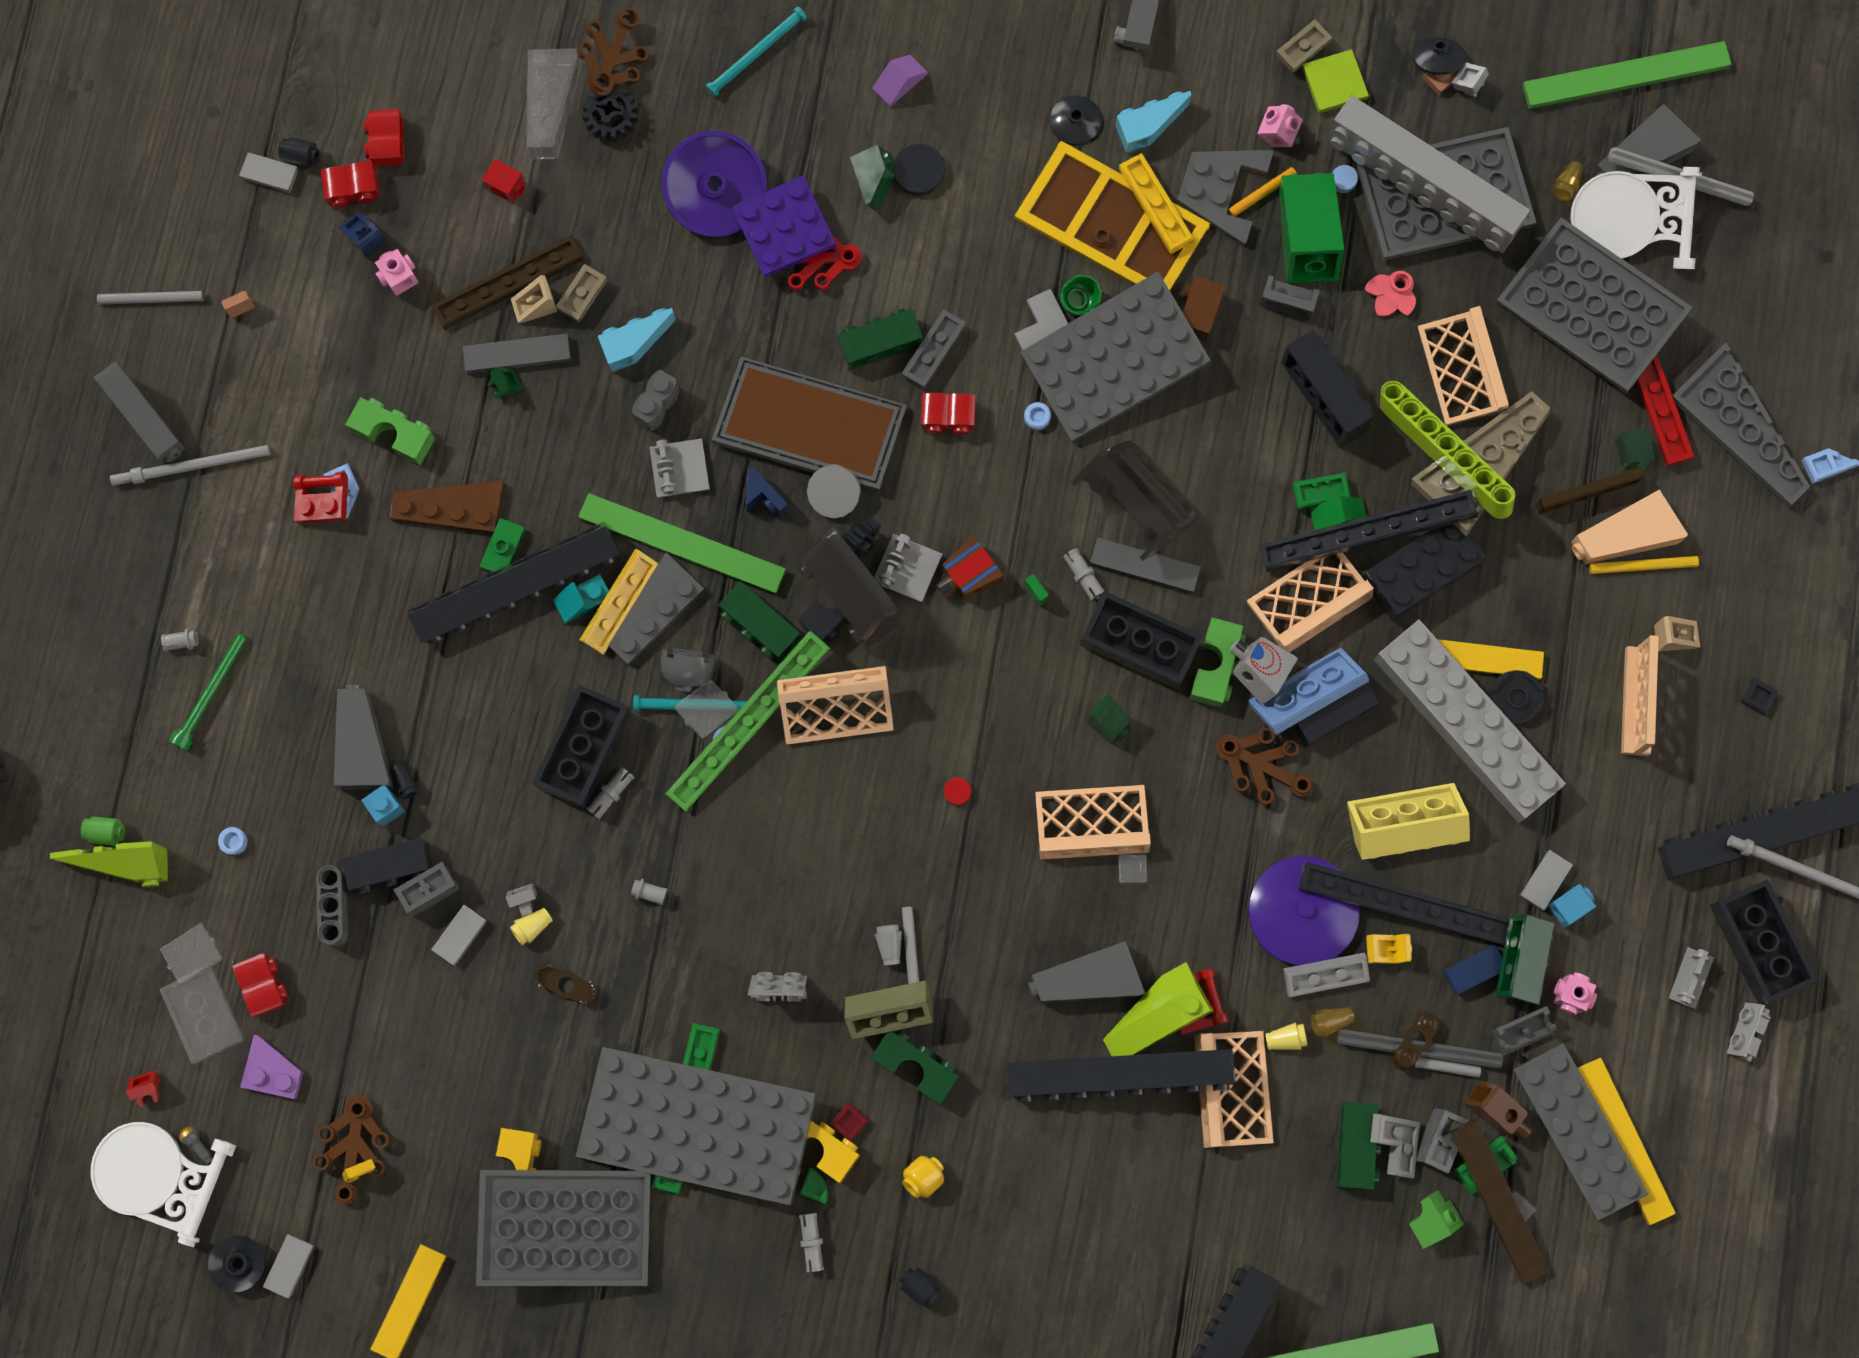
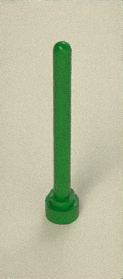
M244 634L236 636L182 729L178 728L177 732L173 731L168 742L184 751L189 750L193 743L191 741L193 730L247 640Z

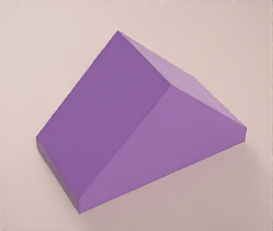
M911 55L890 60L872 87V90L891 107L922 80L928 72Z

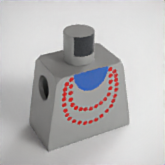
M1260 637L1251 645L1238 638L1229 650L1240 659L1234 669V675L1262 704L1278 694L1298 659L1293 654L1263 637Z

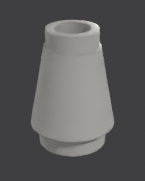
M898 924L876 927L877 934L874 935L883 964H899L902 931H899Z

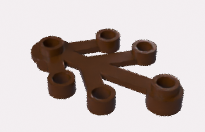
M631 7L623 8L617 15L618 28L610 47L604 37L603 26L599 21L593 20L586 26V34L594 39L603 60L601 69L594 57V47L590 42L584 41L577 47V55L585 60L591 74L587 81L588 87L597 96H606L612 91L614 85L621 83L635 84L640 78V72L637 68L628 67L624 72L610 75L611 71L615 66L630 62L642 64L649 56V52L644 46H637L634 50L619 54L628 31L634 29L639 22L637 11ZM623 18L627 19L629 21V24L626 23L623 20ZM591 26L595 27L598 32L592 31ZM582 47L586 48L589 54L583 52ZM637 52L642 53L643 58L639 57ZM628 73H632L635 79L630 78ZM596 81L601 82L603 87L599 86Z
M1262 728L1259 733L1240 739L1233 734L1221 736L1216 742L1215 750L1219 758L1228 761L1233 777L1232 785L1235 791L1245 792L1250 785L1248 777L1242 773L1239 762L1241 760L1249 764L1258 792L1257 801L1262 805H1269L1274 799V793L1268 788L1263 772L1289 785L1291 793L1297 798H1305L1311 793L1313 783L1309 777L1305 775L1294 776L1269 763V761L1283 757H1295L1299 751V746L1295 741L1289 740L1281 747L1252 754L1245 749L1260 743L1262 745L1272 743L1275 734L1270 728ZM1263 732L1270 734L1271 739L1269 741H1264L1261 738ZM1226 743L1234 745L1232 752L1225 750L1224 745ZM1292 745L1295 748V752L1289 754L1286 752L1285 747ZM1243 779L1246 782V787L1239 788L1236 785V781ZM1304 781L1307 784V789L1300 790L1297 783ZM1261 793H1269L1270 800L1263 801L1260 797Z
M362 1095L353 1096L346 1102L343 1115L329 1126H322L317 1131L318 1139L321 1142L329 1143L334 1140L337 1132L350 1124L349 1135L325 1154L316 1155L313 1159V1166L319 1171H325L330 1168L334 1160L346 1152L345 1170L357 1164L359 1153L364 1161L372 1159L374 1165L376 1163L381 1164L382 1170L380 1173L375 1174L373 1171L369 1173L371 1176L381 1177L387 1170L386 1164L376 1157L361 1137L362 1124L373 1136L372 1143L376 1148H387L390 1145L391 1138L389 1134L380 1129L371 1117L373 1112L371 1101ZM361 1104L363 1110L357 1115L354 1113V1106ZM325 1129H329L331 1136L325 1140L322 1137V1132ZM380 1135H384L386 1138V1142L382 1146L377 1143V1138ZM324 1157L327 1163L321 1168L318 1166V1160ZM342 1177V1183L336 1187L334 1196L338 1203L351 1205L357 1201L359 1190L354 1185V1181L345 1183ZM344 1188L350 1191V1196L347 1199H343L341 1196V1191Z

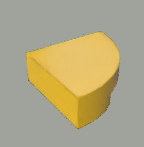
M372 1159L345 1169L342 1173L345 1183L353 1182L359 1179V1176L371 1173L375 1166Z

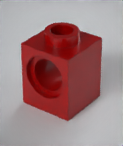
M497 159L493 160L482 178V183L487 191L512 204L516 197L519 198L523 194L526 187L522 172Z

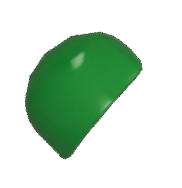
M1076 275L1063 285L1060 293V302L1064 310L1072 316H1082L1100 305L1102 290L1098 281L1091 276Z

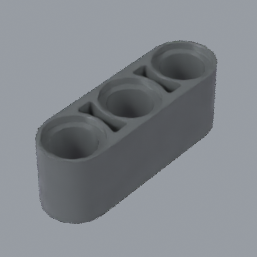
M327 865L318 871L316 878L317 933L321 942L331 947H340L348 939L347 882L343 871L335 866ZM334 872L337 873L336 883L328 886L326 883L327 876ZM331 900H337L338 908L336 911L328 913L327 904ZM337 927L339 931L337 938L329 941L327 937L329 929Z

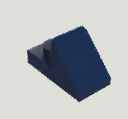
M357 211L339 226L343 234L355 244L365 258L385 243L381 231L360 211Z
M751 466L748 469L745 503L747 512L764 499L762 503L771 514L776 512L780 517H783L789 511L788 504L761 474Z

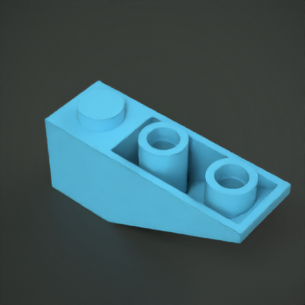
M1175 92L1167 99L1161 101L1152 100L1141 108L1135 110L1128 108L1117 115L1115 126L1125 152L1129 153L1151 145L1189 106L1191 92Z
M665 308L658 309L649 317L632 319L627 325L620 328H608L598 336L611 372L635 364L676 320L672 308L667 310Z

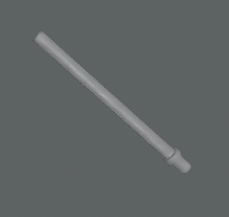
M1732 835L1728 838L1727 845L1740 850L1742 855L1755 856L1859 899V887L1754 845L1752 840H1742Z

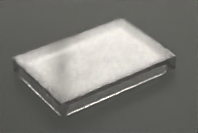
M206 966L159 989L191 1064H196L244 1041V1037L213 966Z

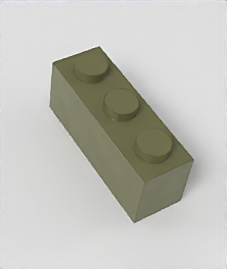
M926 980L845 997V1021L851 1038L856 1039L933 1023V1001Z

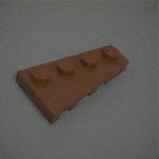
M502 480L394 492L389 518L392 521L493 534L498 524L505 483Z

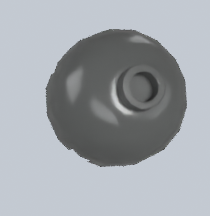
M663 648L661 651L660 669L668 682L676 684V690L691 692L692 687L701 686L709 680L714 669L716 656L710 654L709 659L703 657V652L673 648L672 653H667V648Z

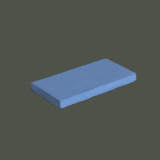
M1339 648L1288 677L1278 694L1266 703L1262 704L1256 697L1250 699L1249 703L1257 715L1277 735L1369 682V678L1358 664L1342 648Z

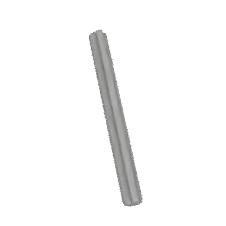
M1617 147L1611 148L1609 151V162L1649 175L1680 176V172H1683L1681 168ZM1705 176L1696 177L1695 190L1744 206L1752 203L1754 193Z

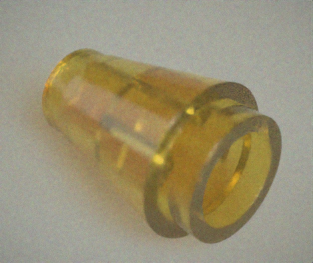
M1570 162L1553 183L1552 193L1557 199L1570 201L1577 195L1584 170L1580 163Z
M1350 1007L1317 1010L1316 1014H1312L1310 1020L1314 1033L1317 1036L1323 1035L1327 1037L1343 1027L1354 1023V1015Z

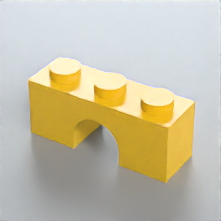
M811 1121L807 1139H818L824 1147V1155L817 1167L841 1183L860 1157L855 1152L858 1147L846 1138L840 1142L832 1135L835 1130L824 1122H821L818 1126Z
M501 1128L496 1156L510 1159L514 1163L516 1170H536V1168L532 1167L534 1156H539L541 1140H537L538 1134Z

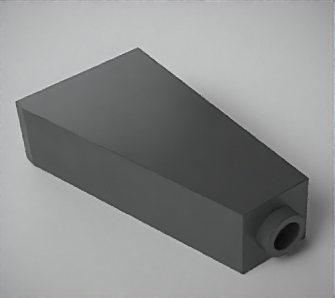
M1663 104L1620 143L1617 148L1669 164L1694 151L1701 139ZM1608 155L1597 165L1592 173L1594 177L1612 171L1647 175L1646 173L1609 162Z
M116 361L94 377L153 454L163 464L173 462L181 455V452L185 450L184 446L133 379Z
M346 685L345 689H337L334 786L339 790H376L383 785H386L389 789H394V782L370 694L365 689H362L361 685Z
M1126 941L1032 974L1031 979L1033 982L1028 983L1033 998L1038 997L1040 1003L1138 998L1145 994Z

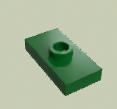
M1346 473L1292 483L1298 510L1316 506L1338 496L1351 497Z
M500 518L479 567L485 571L493 572L511 564L525 533V527Z

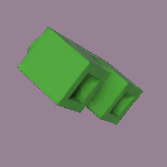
M360 397L345 424L351 433L372 443L376 441L381 432L385 430L396 431L397 438L392 449L398 456L419 466L422 464L435 440L428 425L420 421H416V423L406 420L408 417L402 412L395 409L390 412L384 409L382 403L373 398L367 401Z
M1211 618L1203 649L1216 653L1221 665L1214 671L1197 670L1189 700L1221 708L1223 701L1229 702L1233 687L1228 685L1230 675L1235 676L1234 669L1239 663V660H1235V655L1229 650L1238 638L1245 642L1246 635L1241 634L1242 625Z

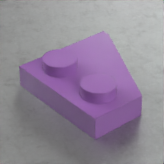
M254 1035L240 1087L297 1099L303 1071L288 1061L284 1055L275 1050L261 1036Z

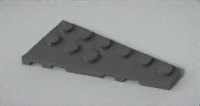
M1725 342L1672 397L1678 407L1783 503L1790 507L1810 486L1796 461L1790 457L1784 447L1785 442L1781 435L1776 433L1771 424L1770 416L1753 387L1747 383L1742 374L1741 366L1738 362H1735L1729 352L1731 349L1727 342Z

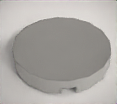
M841 465L823 466L813 474L808 482L807 495L809 502L815 511L825 517H844L853 511L859 502L861 494L859 480L851 470Z

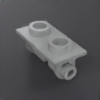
M1687 947L1669 999L1693 1009L1696 1008L1714 959L1709 956V952L1702 949L1696 951Z
M1745 1002L1726 1054L1741 1056L1740 1059L1750 1063L1752 1058H1756L1762 1040L1754 1037V1034L1756 1032L1759 1035H1764L1771 1018L1769 1016L1770 1010L1764 1008L1765 1005Z

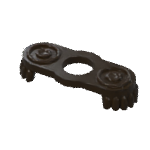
M544 964L539 966V969H536L534 973V980L540 988L543 987L553 991L561 998L575 1000L581 1005H588L596 999L597 989L595 984L578 978L572 972H563L551 967L550 964ZM565 977L572 978L575 984L574 989L570 993H563L559 989V982Z
M1431 1012L1421 1013L1416 1017L1417 1020L1413 1026L1405 1032L1403 1042L1398 1050L1393 1053L1392 1058L1393 1064L1400 1071L1404 1070L1406 1072L1415 1068V1064L1421 1054L1430 1047L1431 1038L1439 1030V1020L1435 1014ZM1418 1032L1424 1036L1425 1044L1422 1047H1415L1410 1043L1409 1037L1412 1033Z

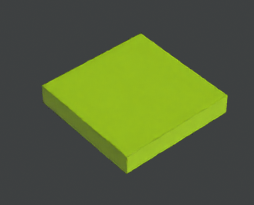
M1352 49L1302 65V70L1318 114L1343 107L1351 95L1360 101L1368 99L1369 95Z

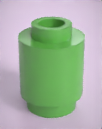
M92 816L90 819H84L81 826L82 840H87L90 844L116 846L125 836V826L121 824L120 819Z

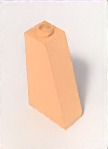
M1659 489L1578 534L1571 543L1573 544L1572 550L1579 560L1582 559L1586 565L1676 545L1682 542L1688 534Z

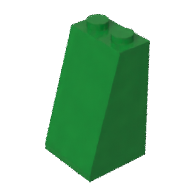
M1334 173L1281 176L1279 197L1286 283L1339 281L1344 244Z

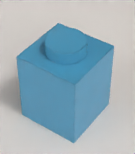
M386 785L381 786L361 800L374 820L382 827L406 812L391 789Z
M1580 884L1547 905L1563 928L1569 926L1596 907L1593 903L1595 900L1593 894L1588 888H1583Z

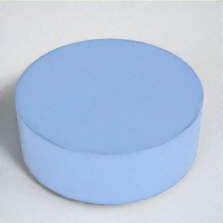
M1341 165L1334 169L1336 191L1340 193L1352 191L1358 180L1355 169L1348 165Z
M1036 402L1026 408L1024 421L1030 429L1042 430L1050 423L1051 412L1045 404Z
M236 827L224 829L218 838L220 849L229 855L242 853L248 843L246 834Z

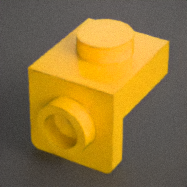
M1410 934L1367 935L1368 963L1399 964L1411 961L1412 945Z

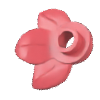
M1396 271L1390 276L1379 274L1373 277L1365 287L1366 292L1377 297L1375 300V311L1378 316H1389L1397 309L1402 314L1408 316L1416 304V298L1412 292L1414 281L1412 276L1405 271ZM1398 281L1403 282L1405 287L1398 288L1395 283Z

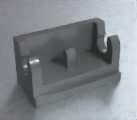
M1269 275L1260 306L1310 320L1320 290L1314 289V291L1273 280L1274 276Z
M443 862L394 889L406 913L410 916H416L460 890L458 883L452 878L450 870Z
M1547 1006L1491 1030L1503 1056L1554 1034L1553 1031L1556 1030V1025L1552 1024L1548 1018L1550 1011Z
M1433 1109L1417 1149L1416 1162L1431 1166L1434 1170L1449 1173L1458 1152L1449 1131L1465 1124L1468 1120L1447 1110Z

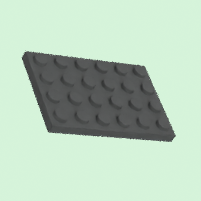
M1509 127L1430 144L1439 152L1530 209L1519 230L1535 227L1536 219ZM1356 163L1382 261L1479 239L1476 236L1473 237L1466 234L1462 227L1455 222H1448L1443 219L1440 213L1433 208L1423 206L1410 193L1405 194L1396 187V184L1390 180L1381 179L1368 166Z
M1563 218L1558 220L1496 302L1625 393H1628L1692 310V306Z
M1159 272L1152 274L1021 351L1022 356L1072 443L1211 363L1210 358Z
M480 1170L476 1286H647L650 1173L641 1171Z

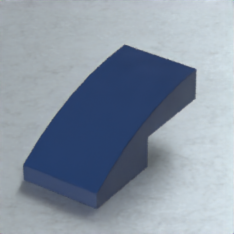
M1494 944L1443 970V973L1455 995H1458L1499 974L1503 958Z

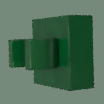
M496 367L490 372L492 379L487 385L488 387L497 386L499 390L494 395L495 399L517 396L524 391L513 368Z

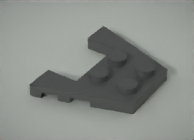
M1274 151L1192 152L1177 203L1198 217L1207 220L1216 226L1218 231L1224 235L1228 234L1237 240L1236 243L1245 247L1252 221L1227 215L1226 213L1239 170L1243 169L1266 176Z

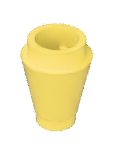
M543 907L532 914L515 920V924L510 929L521 945L526 942L530 944L553 920Z
M1295 1022L1271 1033H1265L1268 1050H1301V1047L1308 1046L1304 1024L1297 1025Z

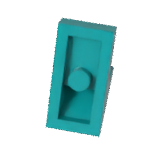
M599 574L578 586H575L574 582L571 583L553 601L564 623L567 624L600 607L609 591Z

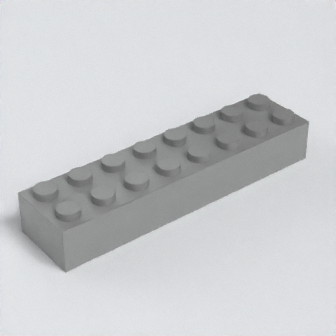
M1352 95L1332 123L1327 140L1333 148L1338 151H1345L1352 156L1356 163L1368 166L1381 179L1390 180L1396 184V187L1405 194L1410 193L1418 199L1420 204L1427 208H1433L1446 221L1455 222L1462 227L1466 234L1478 237L1493 251L1498 250L1501 253L1505 251L1530 211L1527 207Z
M1417 620L1377 654L1374 661L1518 823L1526 819L1566 784L1420 620Z

